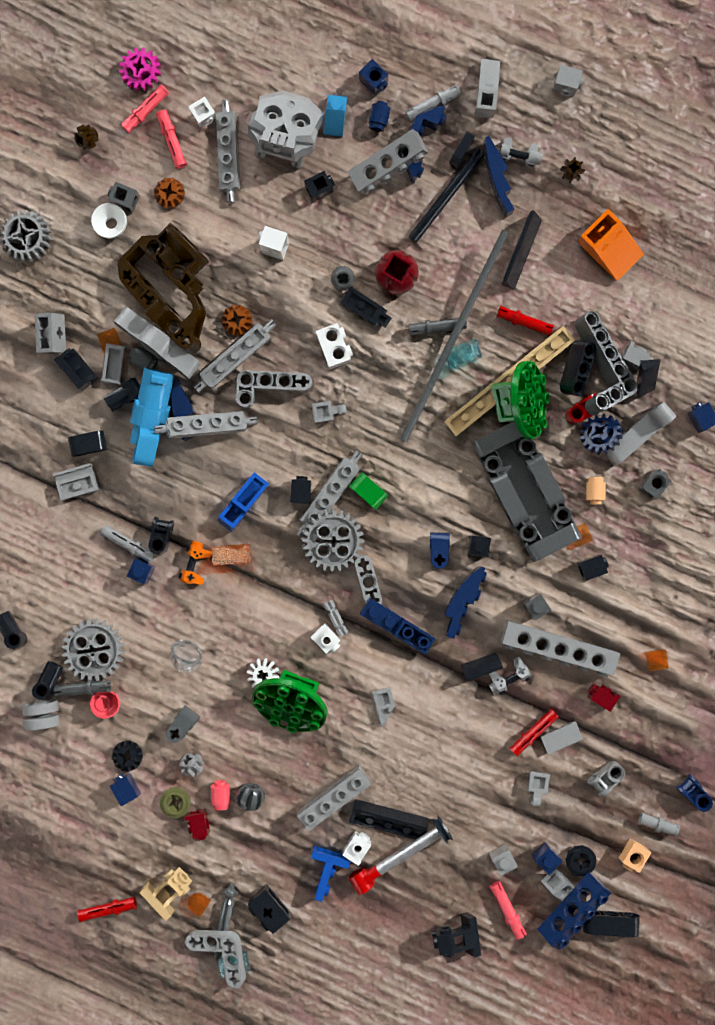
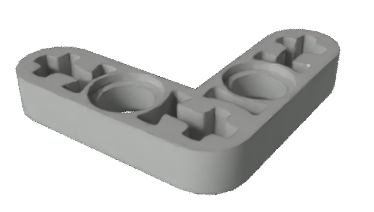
M193 930L185 939L188 949L192 951L222 952L227 984L234 989L241 987L246 979L239 935L234 931ZM209 937H213L217 945H212L209 942ZM229 956H234L237 959V964L232 963L229 960Z

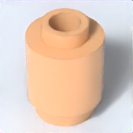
M589 477L588 482H586V501H590V505H602V501H605L606 498L604 478Z

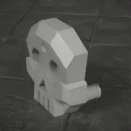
M279 91L260 96L258 109L252 113L248 125V136L255 145V156L259 157V152L260 158L266 157L267 154L291 160L294 168L296 163L297 168H301L303 166V157L312 154L314 151L318 130L324 121V113L309 98L293 93Z

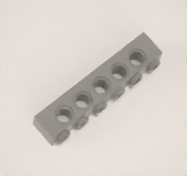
M506 620L500 640L502 644H505L504 648L514 651L516 648L523 649L522 653L531 656L537 653L541 655L542 659L552 661L553 658L560 660L559 664L569 667L571 664L578 665V669L589 672L590 669L596 670V674L603 677H608V674L614 676L620 653L509 620ZM520 634H526L527 640L523 644L518 643V636ZM544 639V648L537 649V641ZM562 644L563 652L556 654L555 647ZM581 650V658L575 660L573 657L574 652ZM595 655L600 656V662L597 665L592 663V658Z

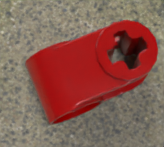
M596 393L581 400L566 411L565 418L570 424H577L588 417L594 416L586 411L585 403L588 399L594 397ZM573 410L579 412V419L573 418Z

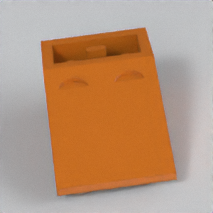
M609 209L577 240L616 281L644 255L623 223Z

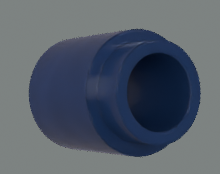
M377 101V103L372 104L368 121L371 130L384 132L391 110L388 103Z

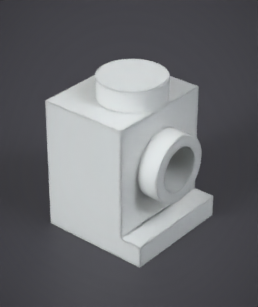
M205 97L189 106L191 115L199 127L211 124L213 119L216 118L214 110Z
M326 623L311 635L312 640L326 654L329 651L334 653L340 647L338 643L341 639ZM329 637L331 641L325 644L323 639Z
M355 831L344 847L342 855L359 866L361 860L371 847L370 837L363 832L358 833ZM359 845L362 849L357 851L354 847Z

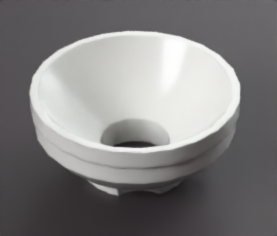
M104 203L98 206L92 214V226L101 237L113 239L123 234L126 229V214L116 204ZM109 219H115L117 225L115 228L109 229L106 226V222Z

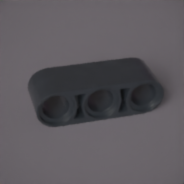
M576 340L572 343L559 386L563 394L581 396L584 393L597 351L595 343Z
M596 910L595 915L583 924V932L589 935L638 937L640 915L631 912Z

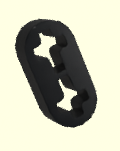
M468 131L465 133L449 164L456 168L459 167L471 147L475 135Z

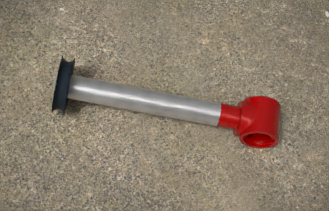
M437 815L438 818L436 820L433 819L435 828L372 868L364 869L362 867L354 871L348 877V880L357 894L362 895L374 886L376 878L441 837L447 844L448 840L451 839L453 841L442 819Z

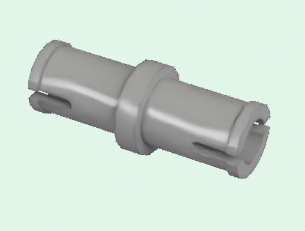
M641 813L638 820L639 825L652 828L658 833L661 831L674 837L678 836L680 825L665 821L662 817L656 818Z

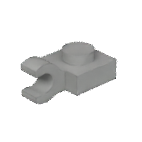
M331 401L312 404L315 423L333 421L335 414L347 413L345 404L332 406Z
M530 771L527 790L533 792L530 802L532 806L540 807L542 793L548 794L549 773Z

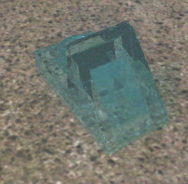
M472 339L453 347L447 359L449 369L475 363L477 359L482 358L478 339Z

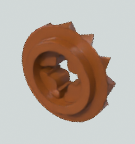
M164 177L163 180L158 181L154 188L156 201L165 208L177 207L185 196L183 185L173 177ZM171 186V190L175 194H170L167 199V195L163 191H167Z
M232 305L225 309L222 315V325L228 333L242 335L252 325L251 313L242 305ZM234 313L238 317H242V320L239 321V327L235 322H229L234 319Z

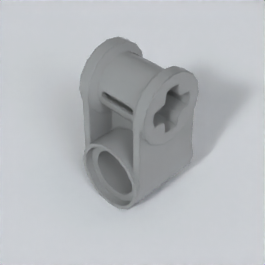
M609 761L598 772L594 773L587 783L599 792L598 795L600 797H604L624 779L625 771L618 762ZM613 768H619V772L616 775H610V771Z

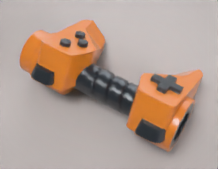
M192 540V544L187 546L186 551L190 557L186 570H182L179 573L178 578L180 581L188 584H203L204 578L193 571L197 559L210 558L212 555L211 551L203 549L204 543Z

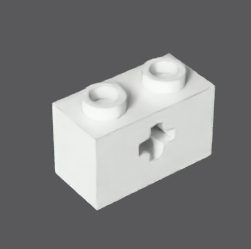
M265 226L263 231L260 230L257 238L262 254L284 260L289 245L288 234Z

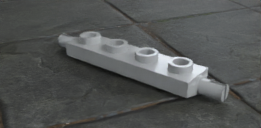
M223 99L222 112L216 113L219 187L221 191L227 193V203L231 204L235 203L234 192L240 189L236 113L230 111V100Z
M271 319L265 326L257 323L200 373L202 380L193 386L198 393L207 385L211 388L216 387L270 340L268 332L277 326L275 322Z
M243 411L170 417L166 419L165 425L154 426V433H166L168 438L172 439L245 432L247 425H257L258 420L256 416L246 418Z
M356 450L350 459L344 457L300 517L299 520L303 525L296 533L303 538L305 534L302 531L309 530L306 523H313L311 517L318 519V512L322 516L324 515V510H327L329 513L360 470L356 463L363 455Z

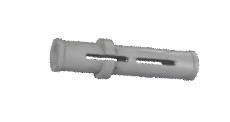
M455 84L447 90L437 92L432 98L406 110L407 119L409 122H412L417 115L439 106H446V103L461 96L460 89Z
M107 524L100 532L101 536L131 552L130 555H136L148 564L153 561L156 555L143 547L142 543H136Z

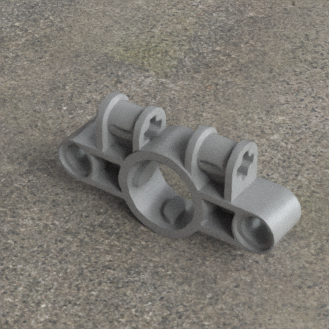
M125 306L113 321L150 353L167 363L185 378L190 379L201 365L195 357L180 348L169 336L148 323L130 308Z

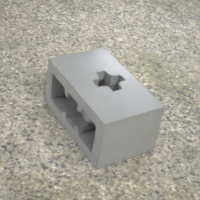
M35 314L36 352L43 354L63 353L66 350L64 314Z

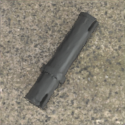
M459 318L437 321L425 320L422 323L408 324L409 335H431V333L453 330ZM467 321L465 322L462 329H467Z
M89 680L87 683L55 685L53 691H59L54 693L55 697L82 694L92 696L95 693L111 692L112 685L107 686L111 684L110 680L97 682Z

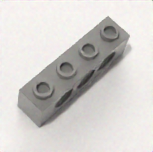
M412 129L350 169L348 173L358 192L369 194L376 190V186L389 182L396 173L400 174L406 171L413 162L418 163L425 158L424 155L428 154V151L419 133ZM408 149V155L402 158L403 150ZM391 159V167L386 168V162ZM375 169L376 175L371 179L370 172Z
M358 765L298 810L297 817L309 832L369 787L371 780L360 765Z

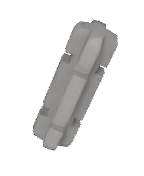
M330 600L324 603V608L329 612L328 616L334 627L337 628L338 635L340 637L348 633V630L343 625L344 622L338 610L335 609L334 602Z

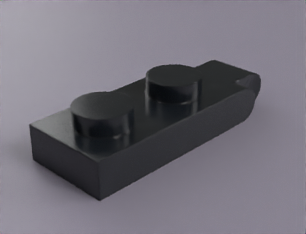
M350 287L340 302L341 305L376 327L381 325L386 328L392 319L386 314L387 310L352 287Z

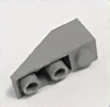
M481 59L474 116L494 117L498 95L500 61Z

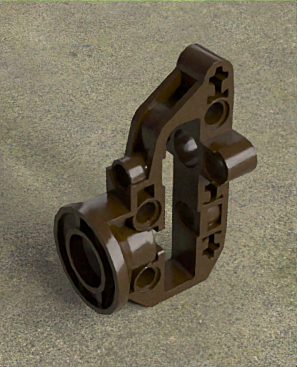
M169 223L159 235L141 236L118 260L119 279L145 309L144 313L147 317L160 326L180 348L194 354L201 348L199 338L206 315L205 307L198 295L204 289L202 287L203 284L195 275L209 261L178 228ZM145 253L163 269L164 274L174 285L188 296L187 299L191 302L193 309L185 319L175 311L176 309L170 306L135 267V263Z

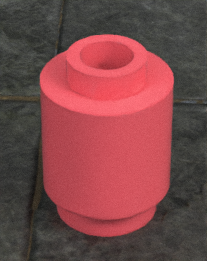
M216 780L210 786L211 805H213L214 810H226L231 803L230 784L226 783L225 780Z

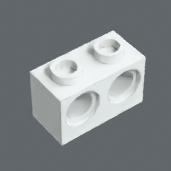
M338 323L316 331L329 370L351 362L350 357L353 356L350 345H345L344 338H346L343 327L339 328ZM333 332L337 335V339L329 341L326 338L327 335ZM340 350L344 353V356L341 359H335L333 353Z

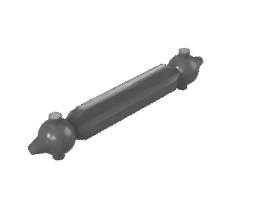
M231 883L223 891V895L226 898L222 902L216 931H228L234 904L233 898L235 895H238V891L234 889V883ZM213 952L214 958L217 960L222 952Z

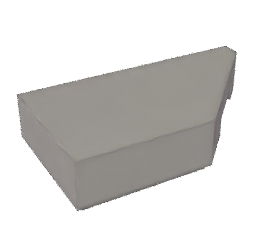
M390 687L372 691L381 727L384 726L395 707Z

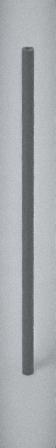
M501 231L400 438L401 440L408 441L509 232Z

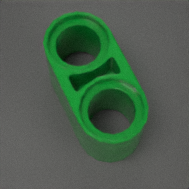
M362 472L349 485L354 492L375 510L388 497L379 486Z

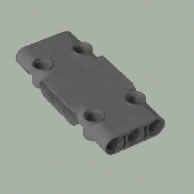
M515 421L471 443L483 465L484 471L489 476L491 487L513 528L518 532V537L522 540L533 562L582 538L572 518V513L565 504L564 495L543 455L536 449L534 440L526 439L520 434ZM524 442L529 443L531 446V450L528 453L522 450ZM489 460H494L497 463L495 470L488 468L487 463ZM560 510H563L566 514L563 521L557 517V513ZM527 527L532 531L530 538L523 536V530Z

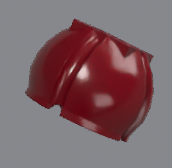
M394 250L387 252L380 258L381 262L376 265L375 276L378 285L383 290L387 289L390 294L400 295L414 287L413 282L418 280L419 269L413 256H407L404 251ZM393 260L409 268L402 281L386 273Z

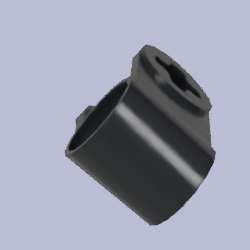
M156 516L154 517L148 543L149 550L152 553L164 554L168 550L174 528V520L165 521L160 520ZM161 540L163 547L161 550L156 551L154 544L156 541Z

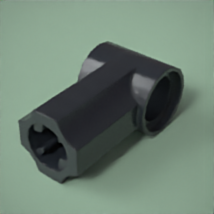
M136 377L121 384L120 388L104 397L107 406L112 412L129 402H134V399H138L140 384Z
M6 611L0 614V632L4 637L6 647L9 649L24 647L27 643V636L20 630L11 612ZM15 635L19 639L17 645L13 643V637Z
M47 661L37 684L32 688V695L38 700L49 698L54 692V686L64 667L55 662ZM41 685L47 689L45 696L39 692Z

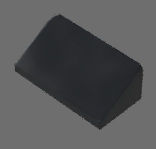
M660 359L640 360L636 382L638 398L655 390Z
M493 653L462 664L461 668L465 679L469 681L498 671L503 666L498 655Z

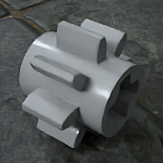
M190 752L182 757L179 767L186 777L189 775L194 777L202 772L204 762L198 753L193 755Z

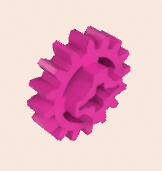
M135 47L134 53L128 50L129 56L123 55L124 62H119L122 68L119 70V73L123 76V82L127 83L129 88L134 86L136 91L140 87L146 91V86L152 89V82H159L156 76H161L159 71L161 65L158 63L157 56H153L151 50L146 53L144 47L141 51H138L137 47ZM147 60L152 63V67L150 64H147ZM128 72L133 74L134 79L129 76Z

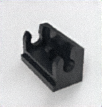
M68 348L54 359L81 391H84L98 379V376L74 348Z

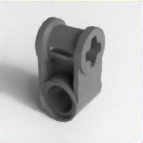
M184 705L166 731L168 741L177 743L182 740L201 716ZM176 729H178V730H179V732H178V735H179V736L174 737V736H173V734H174L173 731H175Z

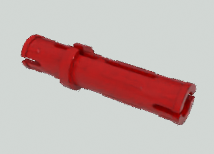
M501 305L496 315L497 318L512 322V325L518 324L551 336L552 328H554L553 324Z
M550 708L525 734L522 733L521 737L509 749L518 757L529 745L532 746L534 744L533 741L559 718L558 715Z
M135 897L120 901L115 899L111 903L78 910V920L83 922L112 914L120 915L121 912L132 909L135 910L137 909V900Z

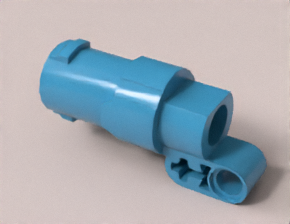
M144 368L138 399H134L130 423L133 424L130 443L135 444L132 464L153 467L161 433H154V426L165 425L166 419L169 417L171 406L168 403L174 374L150 368Z

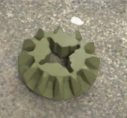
M170 787L160 798V808L170 818L184 816L191 805L190 796L186 790L179 787ZM173 796L176 798V800H181V802H179L178 808L175 804L168 805L173 801Z

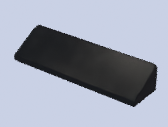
M534 210L530 211L501 283L502 286L512 290L516 288L542 222Z
M355 799L349 822L416 840L427 832L429 819Z

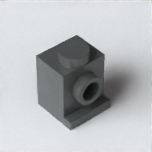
M115 182L114 186H111L108 191V200L110 203L133 213L140 195L137 190ZM122 196H126L124 201L120 200Z

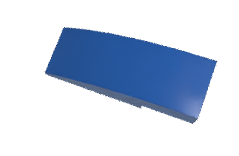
M254 472L218 516L217 521L230 532H233L269 486V483Z

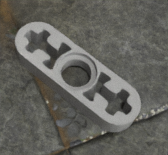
M361 555L355 560V567L365 603L370 597V593L366 595L365 591H372L376 588L377 592H373L374 597L379 598L377 602L382 604V597L372 561L368 556ZM364 558L365 561H369L366 568L367 571L372 570V574L368 573L360 576V572H364L363 568L358 566V563L361 562L360 559ZM365 577H372L374 579L372 587L367 588L363 585Z

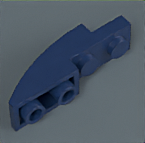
M479 566L472 571L452 595L444 613L445 616L451 617L446 632L447 637L454 639L455 635L459 636L462 627L459 623L461 617H465L468 606H465L466 602L474 605V601L479 600L481 590L478 589L480 583H484L487 572H484L485 567Z
M370 597L359 613L425 655L436 639Z

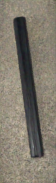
M477 148L410 233L409 239L417 243L484 157L482 150Z

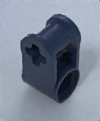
M430 532V561L436 569H442L448 564L450 533ZM438 555H441V558L445 559V562H442L441 566H438V563L434 562V559L437 558Z
M691 774L687 775L688 778L681 785L675 786L698 810L707 812L712 808L713 800ZM701 797H705V803L699 806L698 800Z

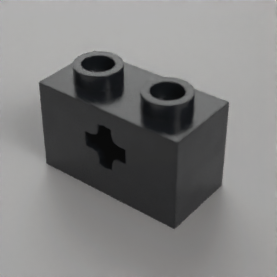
M268 884L249 899V911L253 916L257 915L261 920L263 928L272 934L291 919L292 913ZM265 908H266L267 910H269V909L271 908V909H272V912H270V911H267V912H266V911H265Z

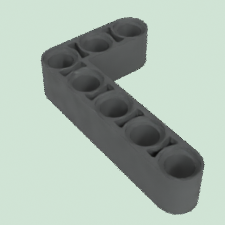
M588 311L575 321V328L582 341L595 343L597 351L594 362L609 387L588 399L585 403L586 411L590 415H597L637 392V384L598 314L594 311Z

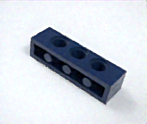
M588 872L537 930L552 947L558 950L565 948L569 944L571 937L580 932L582 925L595 915L598 907L607 902L611 892L596 876ZM591 894L590 900L586 902L587 896ZM578 909L577 914L573 916L574 911ZM563 923H565V927H564V929L561 931V930H560L561 925H562Z

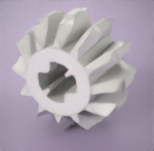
M265 658L263 664L260 659L256 660L257 666L254 663L250 664L253 670H247V674L253 676L247 680L248 682L255 681L252 684V688H255L263 680L279 679V675L273 674L279 671V668H271L275 664L274 661L267 665L268 659ZM260 670H263L264 673H268V675L265 677L266 679H264L263 676L259 677L258 674H260Z

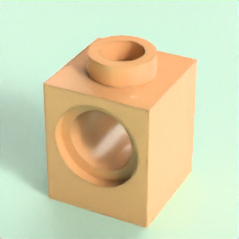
M630 838L619 859L622 861L624 868L631 872L635 870L640 873L651 852L645 846ZM637 853V859L631 861V855Z

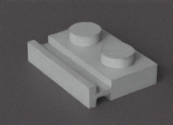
M92 463L53 474L60 500L62 501L99 490Z

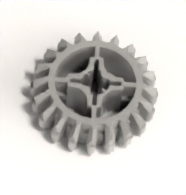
M17 210V216L10 213L12 219L4 218V221L7 223L6 226L0 225L4 230L0 232V236L3 237L0 239V243L4 245L2 249L5 252L8 251L7 255L9 257L14 256V260L19 261L21 259L23 263H26L27 259L30 262H34V256L37 259H41L39 254L41 252L46 254L44 248H50L47 241L52 240V237L49 236L51 230L47 228L49 224L43 221L44 218L41 215L37 217L36 212L30 214L28 210H25L24 214H22L21 211ZM26 223H33L37 225L38 229H29ZM13 243L22 244L25 250L15 249Z

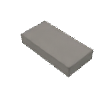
M106 343L101 382L121 384L126 346Z
M576 721L540 735L547 754L583 740Z

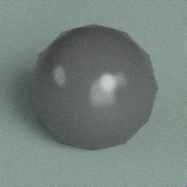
M339 266L332 271L331 283L336 289L347 290L353 285L355 275L349 267Z

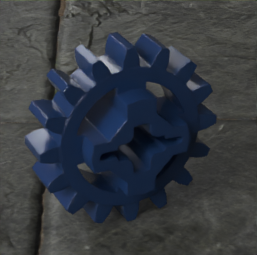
M602 414L601 418L595 415L594 420L588 418L589 423H583L585 430H580L582 435L580 440L584 448L588 449L590 453L596 451L597 455H600L601 451H604L606 455L608 454V449L614 451L613 446L620 445L618 439H623L621 434L623 430L619 426L618 420H614L612 415L608 418L605 414Z

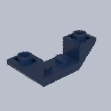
M439 106L417 115L411 130L417 131L420 137H422L425 127L437 131L438 126H443L447 115L444 114L445 107ZM408 149L402 152V158H405L408 155ZM423 160L418 163L413 162L406 170L413 183L422 176L424 167H422Z

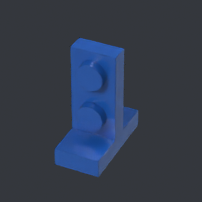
M313 846L311 858L325 862L315 893V900L322 902L323 897L328 896L330 890L328 880L329 877L333 878L336 866L348 869L350 860L341 853Z

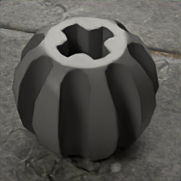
M254 783L242 784L236 794L238 806L247 811L258 810L263 805L265 799L263 788Z

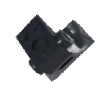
M468 912L460 914L462 923L460 927L451 929L450 926L440 928L435 926V931H432L434 949H438L440 956L443 955V957L449 958L461 951H465L474 958L481 956L477 920L475 916ZM463 935V941L455 944L454 937Z

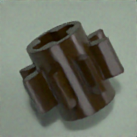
M89 124L77 127L78 132L74 133L76 144L83 147V149L88 148L89 150L96 147L95 142L99 141L96 129L90 127Z
M576 157L571 161L566 159L564 162L566 166L560 168V171L564 172L562 179H568L569 183L573 179L579 181L581 179L579 174L585 172V169H581L583 161H577Z

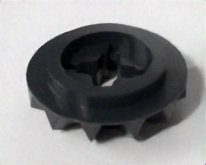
M122 741L112 751V760L115 767H118L121 771L130 772L136 769L143 759L141 747L133 741ZM130 749L129 756H131L133 759H128L124 763L125 760L122 754H125Z
M584 845L574 846L568 851L565 858L568 870L576 876H585L588 872H593L596 867L595 853ZM582 854V857L587 861H583L579 866V863L575 860L579 859Z

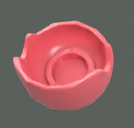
M112 691L109 693H95L90 699L89 706L91 712L96 717L107 719L113 717L119 711L120 700L118 695Z

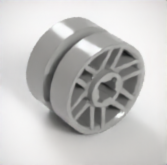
M43 700L21 705L22 715L31 716L23 720L24 730H40L60 725L59 714H51L59 710L58 700Z

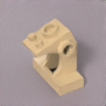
M180 867L175 871L173 869L169 870L164 875L165 880L156 888L148 882L140 891V894L165 921L174 912V909L170 906L171 901L177 896L183 897L190 890L188 886L192 880ZM167 884L175 890L172 894L164 888Z

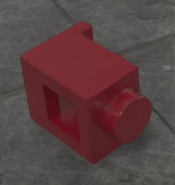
M593 683L588 690V698L609 712L612 711L620 698L619 694L614 691L612 692L611 689L603 684L599 687Z
M206 808L187 812L184 818L185 821L189 820L187 822L189 834L192 833L195 841L206 839V836L211 831Z

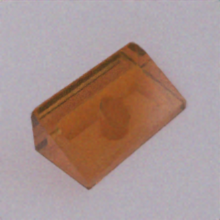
M250 544L212 547V566L252 563Z

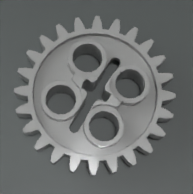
M332 509L331 514L324 510L323 516L318 512V519L311 517L313 523H306L309 530L302 531L303 534L307 535V537L301 538L302 542H306V544L302 545V548L308 549L305 552V556H311L309 559L311 563L316 560V567L322 564L323 570H326L327 566H329L330 570L333 571L334 566H337L340 571L342 564L348 568L347 562L355 563L352 557H359L356 551L363 550L359 543L364 542L362 538H359L363 535V532L357 531L361 527L360 524H355L356 519H350L349 513L343 516L342 510L338 514H336L335 509ZM321 527H328L326 534H319ZM346 527L347 532L344 535H339V528ZM334 536L336 540L331 544L329 540ZM350 539L349 542L339 541V540ZM325 545L328 547L325 553L318 552L320 546ZM340 546L347 547L346 551L341 554L337 552V549Z
M98 618L94 620V623H92L91 619H87L86 624L80 621V628L77 625L72 626L75 632L68 631L67 634L70 638L63 639L68 643L62 646L63 649L67 650L62 656L68 657L64 664L70 663L71 666L68 670L75 669L74 676L81 673L82 680L86 676H88V681L93 680L95 676L96 681H99L101 675L106 679L108 678V673L111 675L115 673L113 668H120L117 662L124 661L120 655L125 654V651L120 650V647L125 646V643L119 642L123 636L117 637L116 634L119 629L112 631L113 624L106 626V620L102 621L101 624H99ZM99 634L105 636L106 641L104 644L98 641ZM80 637L86 639L87 644L85 647L79 644ZM110 646V649L99 650L95 653L93 651L82 654L77 653L78 650H87L92 647ZM102 653L108 655L109 660L107 663L101 660ZM83 656L89 658L90 663L88 666L82 663Z

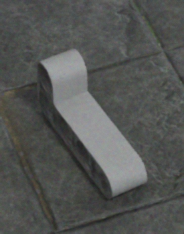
M245 370L240 372L237 377L236 401L242 408L249 409L255 403L256 390L304 393L311 390L313 382L306 373ZM250 376L252 380L250 384L243 385L242 378ZM263 377L271 378L269 385H261ZM284 377L290 379V383L286 387L280 385V380ZM293 378H295L296 382H302L305 378L309 384L302 387L300 383H295L296 387H293ZM243 395L250 396L251 400L248 404L241 403Z
M664 401L658 403L622 434L623 439H618L620 445H614V451L608 449V454L605 456L616 467L660 428L669 424L676 415Z

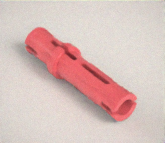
M160 84L137 109L134 108L131 111L132 114L120 124L121 127L130 134L169 95L168 90Z
M160 110L156 113V116L161 126V134L166 139L175 168H183L187 165L175 133L176 128L171 123L168 110Z
M496 881L492 883L489 887L506 918V924H509L516 940L523 938L527 933L519 920V914L515 912L501 882Z

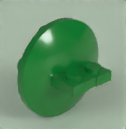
M522 361L518 363L511 382L494 383L491 386L494 401H496L499 422L515 421L518 431L526 439L537 438L542 430L547 427L546 410L549 403V394L545 391L546 377L544 374H541L534 362Z
M283 670L280 679H267L258 683L252 694L254 708L269 720V724L274 727L280 726L285 728L290 733L317 731L325 724L328 716V710L324 701L316 694L319 682L300 677L287 670ZM281 720L287 722L288 725H280Z

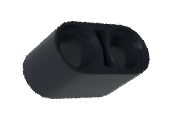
M103 430L68 437L72 457L107 450Z

